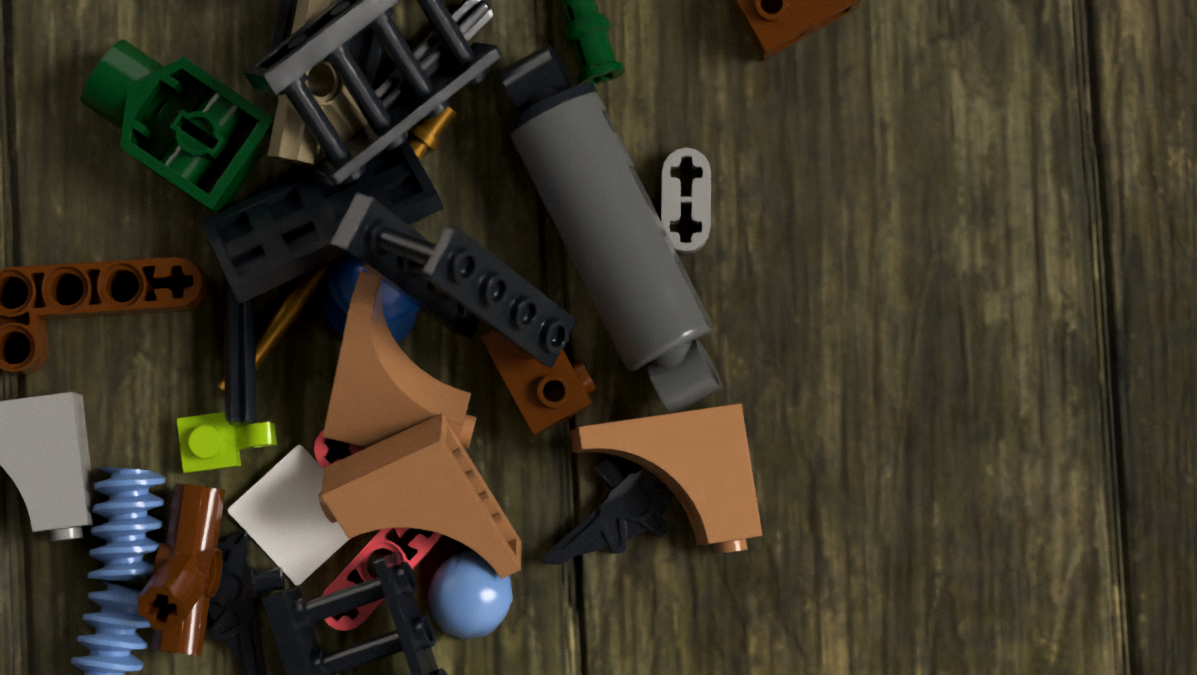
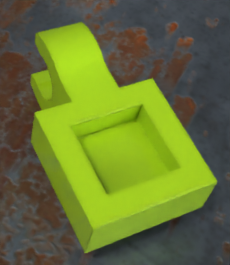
M225 412L177 418L183 473L186 474L241 467L240 450L277 445L275 423L262 422L237 427L227 422Z

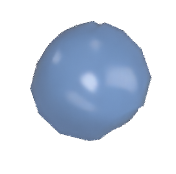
M463 551L460 554L452 555L438 568L428 585L427 599L430 617L443 633L461 640L489 635L504 620L513 600L510 575L501 579L494 568L475 551Z

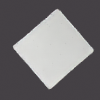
M297 445L228 508V513L244 530H247V533L277 566L282 568L283 572L296 586L305 581L350 539L338 521L332 523L325 516L318 497L319 492L322 490L324 469L302 445Z

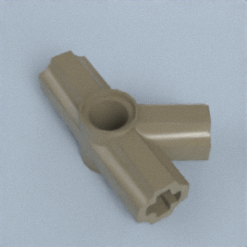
M298 0L291 35L337 0ZM321 60L306 72L308 76L305 81L306 85L344 143L369 124L329 61L322 62ZM277 94L278 104L267 156L271 157L270 159L284 163L314 167L317 165L320 146L286 94Z

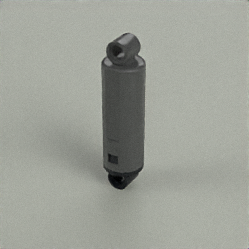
M550 44L502 68L500 75L504 86L520 112L519 115L505 125L518 154L521 156L530 178L547 212H549L625 367L629 371H636L644 367L648 368L651 381L670 413H676L721 390L722 384L708 353L699 341L712 332V322L635 171V165L618 132H616L593 82L573 87L567 70Z

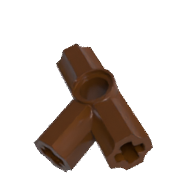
M175 483L167 541L162 542L155 559L154 574L138 596V614L143 616L150 623L152 629H154L151 644L152 650L202 656L209 601L218 590L223 566L222 553L217 548L225 490Z

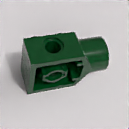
M125 39L115 43L102 57L89 76L80 99L82 104L122 130L120 148L125 153L214 214L227 209L269 148L275 119L184 56L163 66Z

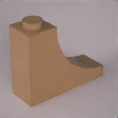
M360 271L350 301L323 437L368 448L443 413L465 449H469L477 418L466 415L471 393L442 383L420 369L408 358L393 338L387 326L381 303L382 280L371 273Z
M742 403L589 425L569 431L573 453L596 452L622 457L644 467L664 482L683 506L691 523L697 546L713 544L716 555L748 550L747 538L763 536Z
M443 413L324 468L322 490L318 495L321 508L330 522L338 521L348 538L387 528L423 529L451 537L473 549L494 568L501 579L521 570V540Z

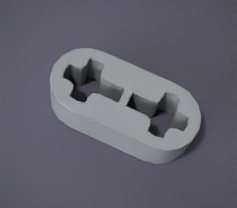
M691 148L677 149L669 154L664 161L661 174V222L676 252L682 254L694 253L702 248L708 240L711 228L710 163L705 155ZM681 160H690L692 169L702 173V178H695L692 181L691 197H681L680 179L671 177L670 174L671 170L680 168ZM681 205L691 206L692 223L701 225V232L693 233L689 243L680 242L679 233L670 232V224L679 223Z

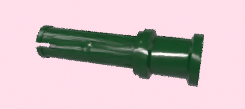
M561 0L567 21L563 37L565 42L572 44L580 70V74L576 77L578 85L591 82L594 85H598L625 73L624 64L617 62L608 34L612 29L610 20L604 14L599 13L595 0Z

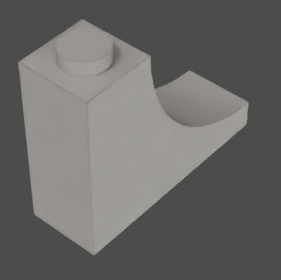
M67 392L0 401V466L12 478L24 499L30 516L32 532H49L50 542L83 538L82 527L98 526L97 516L92 512L95 498L83 395Z

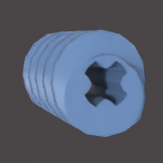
M96 467L111 475L110 479L94 484V490L108 496L109 501L93 505L92 512L108 520L105 524L91 528L90 534L106 541V545L89 550V557L104 563V568L88 572L87 578L144 582L143 577L154 574L155 564L144 559V555L158 551L161 543L146 537V532L163 526V521L147 514L148 510L164 505V499L150 493L149 488L166 483V477L150 470Z
M100 580L107 585V589L105 591L89 592L88 598L102 607L101 612L83 614L82 617L83 621L96 629L95 634L77 636L76 640L79 644L90 650L89 656L72 657L71 664L82 670L84 675H125V672L140 671L144 666L143 661L130 652L131 650L146 649L150 643L147 638L136 632L139 628L151 627L150 623L138 614V596L142 589Z

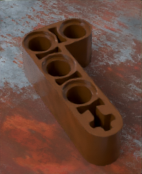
M179 257L21 266L1 269L0 369L15 375L27 376L36 373L43 367L48 357L47 320L173 313L195 310L204 303L208 296V278L197 265L186 258ZM154 272L153 278L160 283H174L178 281L179 272H183L186 277L194 281L193 287L184 288L183 297L180 298L171 289H155L150 273ZM134 274L139 283L136 296L130 301L118 302L113 292L115 282L122 275ZM69 278H80L84 288L82 297L73 305H63L59 298V289L62 283ZM15 281H24L28 288V297L25 303L18 308L9 309L4 299L7 287ZM154 293H155V295H156V297H157V300H156V301H153V299H154ZM26 335L31 346L30 354L23 362L12 364L7 356V346L14 337Z

